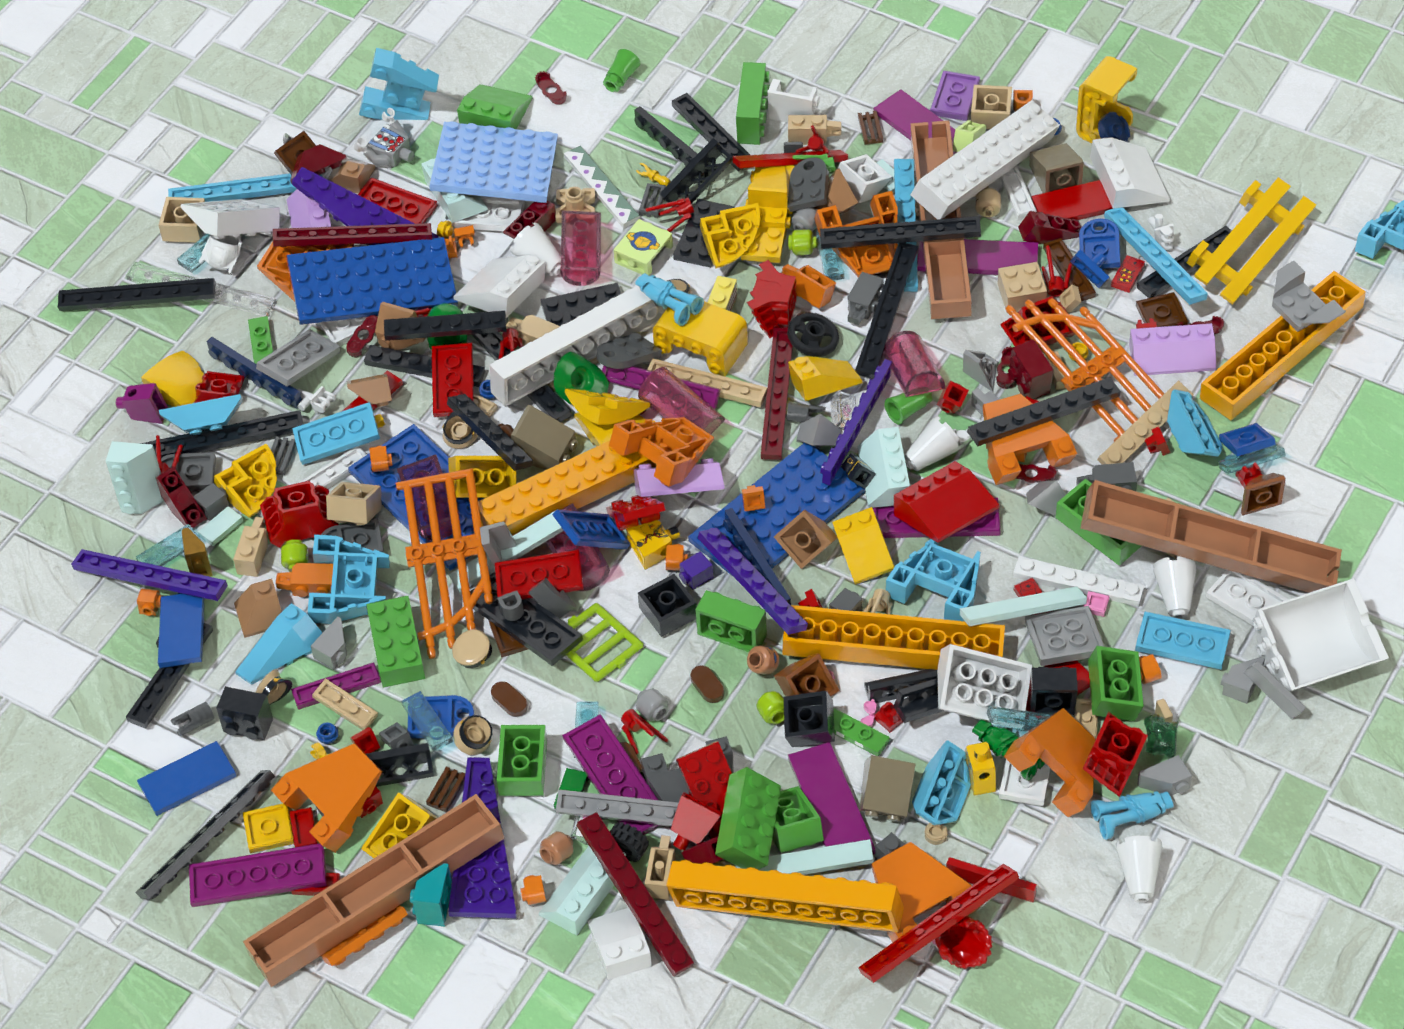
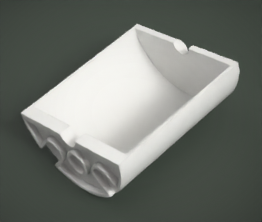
M1354 578L1258 609L1255 618L1252 619L1258 642L1256 651L1259 657L1265 658L1264 667L1290 692L1389 659L1375 625L1369 620L1368 609Z

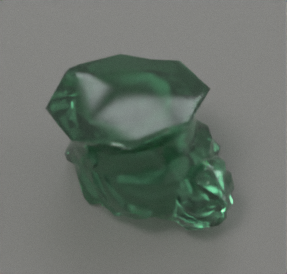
M1149 714L1144 719L1148 735L1145 751L1153 754V756H1166L1167 759L1175 757L1179 719L1173 722H1166L1164 717L1159 714Z

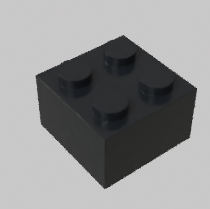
M675 574L638 592L640 610L661 637L696 619L695 609L697 608V602Z
M1038 667L1031 669L1029 688L1030 715H1053L1062 708L1070 715H1075L1078 691L1076 668Z
M225 686L216 707L223 732L232 736L240 735L252 740L260 739L265 741L273 721L267 695Z
M827 691L783 697L785 739L791 747L835 742L833 700Z

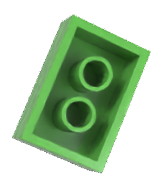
M706 590L695 609L697 635L747 652L755 646H762L767 636L766 611L759 606H752L738 599L723 596L718 592Z
M1096 646L1088 659L1092 715L1106 717L1109 711L1118 719L1135 721L1144 707L1139 652Z
M501 725L497 769L499 796H544L547 752L545 725Z

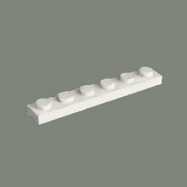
M1022 556L1018 557L1013 572V578L1022 580L1033 578L1036 583L1060 589L1077 586L1083 594L1087 595L1088 591L1110 596L1109 600L1137 607L1140 605L1145 586Z

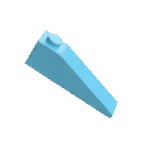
M291 603L275 618L235 672L239 677L252 685L262 680L273 669H277L285 664L288 666L294 663V659L302 655L307 656L311 654V645L322 634V631L306 612Z

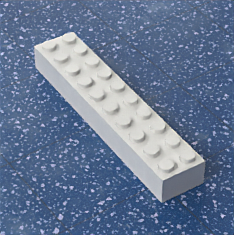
M1031 100L919 179L911 196L936 219H943L1030 156V152L1036 151L1048 143L1060 124Z
M639 286L628 289L619 296L611 298L604 304L593 308L591 311L578 316L576 319L561 325L559 328L544 334L535 341L529 342L520 349L512 351L505 357L490 364L491 393L506 407L554 381L557 363L566 353L575 352L590 361L597 357L599 345L615 338L630 335L631 333L640 334L657 323L665 310L647 297L640 290Z

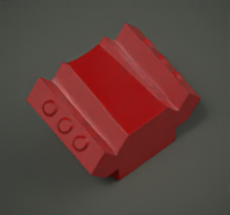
M767 260L759 264L762 271L755 274L757 280L753 291L750 292L753 299L746 303L759 323L760 328L770 339L773 337L774 328H788L797 303L796 276H789L778 272L771 262Z
M1053 296L1034 302L1035 306L1043 314H1057L1048 304L1051 298L1054 299ZM1058 302V305H1060L1065 310L1061 302ZM1026 306L1021 307L1018 311L1024 320L1034 317L1031 310ZM1012 317L1000 324L1014 346L1031 340L1023 330L1018 332L1013 330L1012 326L1016 322ZM1051 322L1065 338L1076 335L1065 322ZM1041 323L1031 326L1048 346L1058 342Z
M310 480L274 488V496L266 497L260 505L270 543L279 548L285 541L314 538V535H321L326 529L339 525L335 520H327L326 496L329 494V489L321 485L315 486Z
M1108 711L1083 766V770L1120 797L1148 735L1144 734L1139 728L1127 726Z

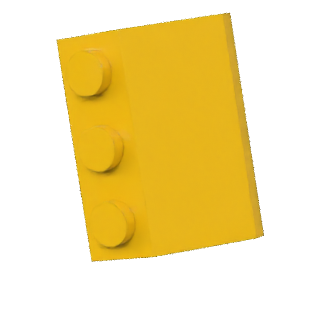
M453 456L448 458L449 472L473 468L477 498H487L516 484V471L500 456ZM466 478L453 480L456 498H469Z

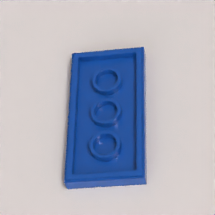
M557 509L552 514L575 546L627 549L630 546V542L618 530L609 514Z
M187 594L161 597L158 665L160 668L202 662L205 598Z
M215 741L138 779L137 782L155 815L158 816L237 777L219 743Z

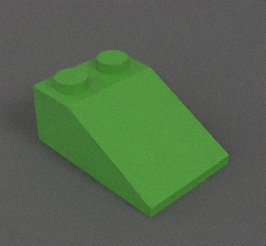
M799 786L780 791L772 839L781 853L824 841L821 818Z

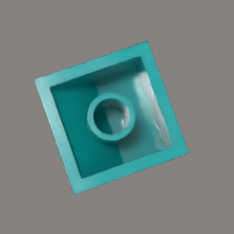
M444 863L417 880L415 889L411 890L410 903H413L412 913L416 915L417 924L445 926L452 886L449 864Z

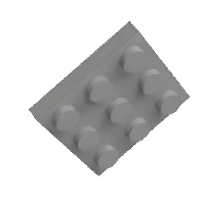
M1089 606L1025 616V623L1040 666L1090 658L1096 646L1104 647Z

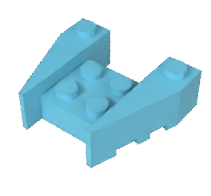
M376 48L370 77L385 80L386 85L384 91L365 86L359 115L383 120L382 113L385 112L387 116H390L387 109L392 108L395 111L393 117L395 120H428L431 102L422 99L425 90L437 92L439 74L429 69L423 70L419 68L415 62L402 59L401 55L396 52Z
M1404 200L1396 204L1391 211H1385L1380 214L1378 219H1372L1365 224L1358 234L1355 252L1373 259L1384 243L1404 250Z
M314 535V563L333 564L331 594L309 593L308 615L314 623L331 624L337 617L344 621L368 615L366 604L386 600V596H375L377 568H390L389 554L375 549L372 551L361 547V544L344 541L343 538L338 536Z
M930 539L923 548L917 552L914 551L907 560L899 562L886 579V591L890 593L891 599L905 604L917 585L948 597L945 602L944 620L964 621L960 616V608L974 606L981 552L977 551L972 559L938 546L937 542Z

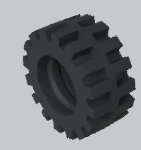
M617 822L610 830L611 835L622 852L626 853L628 861H639L649 846L647 837L643 836L641 831L636 830V827H631L630 824L625 825L624 822Z

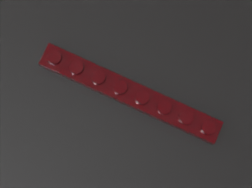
M431 223L273 229V247L384 244L432 240Z
M774 328L761 445V459L782 460L790 380L788 362L792 360L793 345H791L787 335L788 328Z
M595 812L578 821L577 828L672 976L674 977L692 967L694 964L693 960L598 813Z

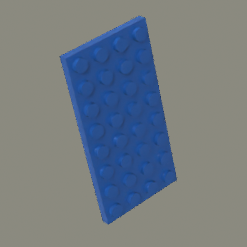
M444 237L432 238V240H414L287 255L299 325L363 318L371 315L378 316L382 302L415 311L426 308L430 309L442 303L454 304L458 307V301L454 300L456 290Z
M415 424L381 445L386 446L387 454H391L393 466H389V471L372 473L370 453L348 467L349 473L360 484L381 486V504L408 530L409 524L404 490L397 491L396 482L449 473V457ZM445 482L433 484L440 537L441 540L453 538L446 485ZM425 487L412 488L419 541L422 544L433 542ZM456 498L462 536L473 535L474 528L469 498ZM457 559L444 561L445 566L450 571L458 566Z
M803 443L752 484L755 487H763L764 509L744 511L741 493L690 534L688 541L732 576L698 539L699 531L718 528L743 555L741 547H737L734 543L731 531L727 532L723 524L725 510L733 508L762 555L773 569L789 555L774 538L778 532L803 510L810 512L827 524L865 493V488L852 482L847 477V472L841 467L831 485L822 483L823 474L820 473L823 462L828 461V456L815 446Z

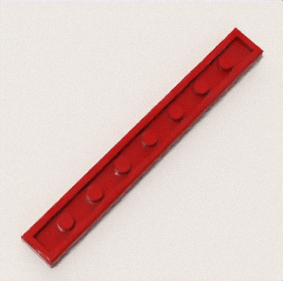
M1003 863L859 966L860 973L871 982H876L1019 879L1018 873Z

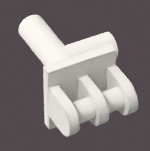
M1162 214L1150 217L1148 222L1154 228V239L1165 250H1172L1174 225L1163 226Z
M323 386L315 394L297 389L300 391L301 398L303 399L298 404V408L301 411H304L311 404L315 414L318 415L319 412H325V408L331 405V401L334 402L336 400L335 395L325 391Z

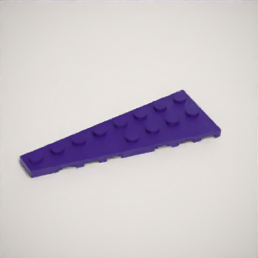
M301 167L292 180V185L308 198L310 197L315 200L321 209H326L337 222L341 221L345 226L415 224L304 167ZM432 232V238H439L437 234ZM367 243L366 245H379L380 243Z
M467 757L462 802L477 794L501 825L490 758ZM504 839L453 871L448 910L449 917L517 918Z

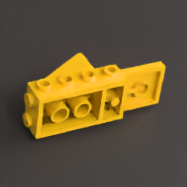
M795 166L756 167L755 171H751V184L748 186L746 205L758 203L760 224L753 244L741 256V260L781 262L784 239H786L787 229L791 227V217L789 216L793 214V211L790 212L788 209L790 174Z

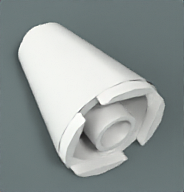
M533 223V227L526 226L515 237L513 241L515 246L514 248L510 247L511 253L515 256H536L546 261L545 273L551 276L560 274L564 269V260L538 223Z
M939 416L931 419L905 453V463L909 470L919 471L962 448V444H957L960 439L954 430L946 422L941 424Z
M1177 556V560L1170 561V557L1158 560L1153 565V572L1168 615L1173 616V618L1183 619L1190 613L1197 569L1194 560Z
M1151 836L1124 838L1125 842L1121 844L1120 840L1117 841L1116 850L1130 897L1135 899L1136 902H1147L1149 898L1154 896L1162 852V841L1158 838L1157 842L1151 841Z

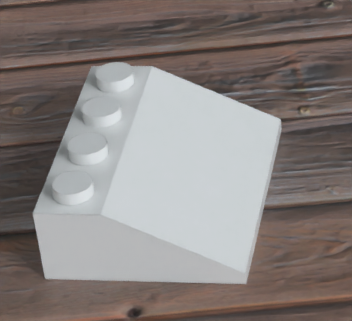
M1102 138L1092 141L1090 159L1113 209L1169 202L1170 198L1145 147L1115 138Z
M245 199L181 204L184 212L204 233L213 235V238L223 239L225 235L240 237V234L255 236L256 232H259V234H271L273 229H279L280 207Z
M531 255L492 259L454 295V300L487 312L505 311L507 318L545 280L546 261Z
M949 644L940 651L937 670L938 709L1021 730L1023 729L1032 665Z

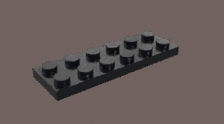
M495 572L490 575L493 602L486 604L484 600L485 593H482L473 608L551 666L583 641L581 633L531 598L521 599L524 614L520 619L514 621L505 619L499 609Z

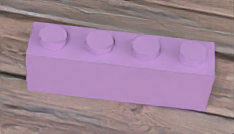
M298 189L288 197L287 205L292 228L331 227L329 212L326 209H321L315 200L310 197L308 198Z
M1212 324L1130 329L1129 348L1131 357L1147 375L1216 370L1215 336Z
M713 458L701 459V463H696L683 482L669 487L663 485L660 480L654 477L656 467H652L651 464H640L638 469H634L636 494L640 497L725 489L720 463L714 461Z

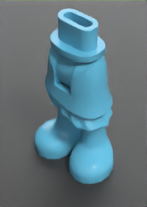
M644 273L635 282L640 287V290L659 307L662 306L664 310L670 307L675 312L674 321L679 326H683L688 322L690 313L696 315L703 308L704 299L702 297L677 290L671 281H665L661 278H656L654 275L649 276Z
M1158 791L1137 795L1127 794L1126 796L1119 797V801L1112 802L1093 800L1090 804L1092 816L1095 821H1099L1100 832L1105 840L1111 839L1114 836L1115 827L1134 821L1137 824L1140 822L1144 823L1160 813H1165L1166 809L1174 807L1169 793H1159ZM1121 810L1124 811V812L1118 813V814H1110V813L1117 812V811H1121Z

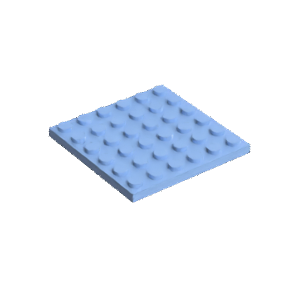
M444 122L430 181V191L547 203L558 134L548 131L537 132L529 129L518 130L510 127L499 128L491 125L480 126L473 123Z

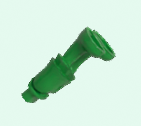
M980 720L972 730V733L979 736L978 740L982 743L988 742L990 750L996 757L999 756L1000 758L1004 757L1012 743L1020 737L1019 734L1013 733L1000 725H995L993 722L988 723L984 720ZM1039 758L1035 765L1020 772L1022 778L1025 780L1032 779L1036 775L1037 769H1041L1045 763Z

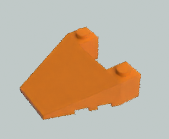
M892 191L873 195L870 202L874 215L873 218L842 225L836 205L818 209L814 220L819 235L820 229L897 223L898 207ZM898 243L831 249L859 278L861 272L875 275L889 271Z
M272 242L257 265V269L295 302L287 255L352 248L354 244L273 247Z
M1022 394L986 403L983 405L984 421L1023 408L1032 403ZM1049 421L986 443V449H988V468L995 485L1015 480L1022 471L1016 458L1017 455L1043 448L1049 464L1054 466V468L1069 464L1077 455L1069 434L1055 422Z
M685 417L662 418L661 422H652V419H645L644 423H635V420H627L614 424L609 446L623 456L639 452L657 464L654 477L668 487L684 481L714 440L712 435Z
M1064 708L1016 739L1004 755L1019 772L1035 765L1039 758L1064 781L1052 803L1067 817L1083 811L1093 795L1094 778L1083 770V766L1092 749L1095 738Z
M351 744L285 773L271 791L283 804L294 810H298L309 798L324 814L309 832L322 846L336 853L351 836L354 830L352 829L357 816H361L363 812L361 808L366 798H370L382 771L356 744Z
M912 842L905 844L871 864L875 883L887 882L897 886L904 906L899 932L887 931L892 943L917 926L914 918L944 901L946 904L971 887L968 882ZM978 907L976 910H974L973 912H971L969 915H971L972 913L976 912L980 907Z

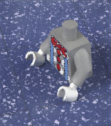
M388 108L387 112L390 116L383 112L382 119L385 122H390V125L386 124L368 144L364 137H359L354 144V149L357 152L363 151V155L376 166L387 165L396 167L402 160L411 162L414 158V152L410 150V139L398 120L395 121L393 118L395 111L392 108Z

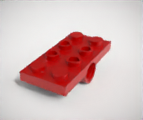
M639 495L632 496L631 501L623 502V500L611 502V506L606 507L607 514L615 519L619 531L638 526V519L641 525L660 520V512L666 511L664 502L652 499V497H640Z
M715 741L676 759L689 789V795L721 811L719 819L707 833L710 839L719 836L729 775L732 774L719 742Z

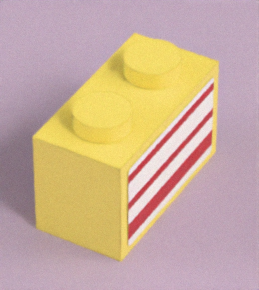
M717 276L707 303L732 311L738 295L737 279Z

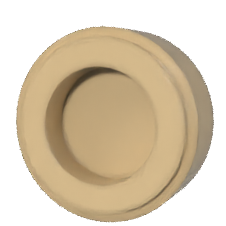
M929 823L925 827V839L933 845L944 843L947 839V827L944 824L934 826Z

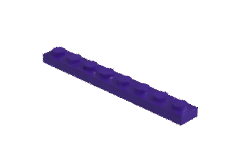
M884 359L882 365L877 366L874 379L869 380L866 393H862L859 406L854 407L851 420L846 421L843 434H839L836 447L831 448L828 461L823 462L820 473L823 474L822 483L831 485L891 377L892 361Z
M718 528L699 531L698 539L788 635L806 631L808 623Z
M81 549L71 563L73 570L215 601L220 599L228 587L226 580L84 549Z

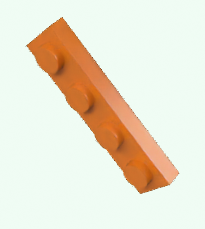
M402 906L396 907L321 955L322 959L328 965H340L346 960V956L352 952L357 953L365 948V944L368 941L380 938L384 935L386 929L401 924L403 918L408 915L405 908Z

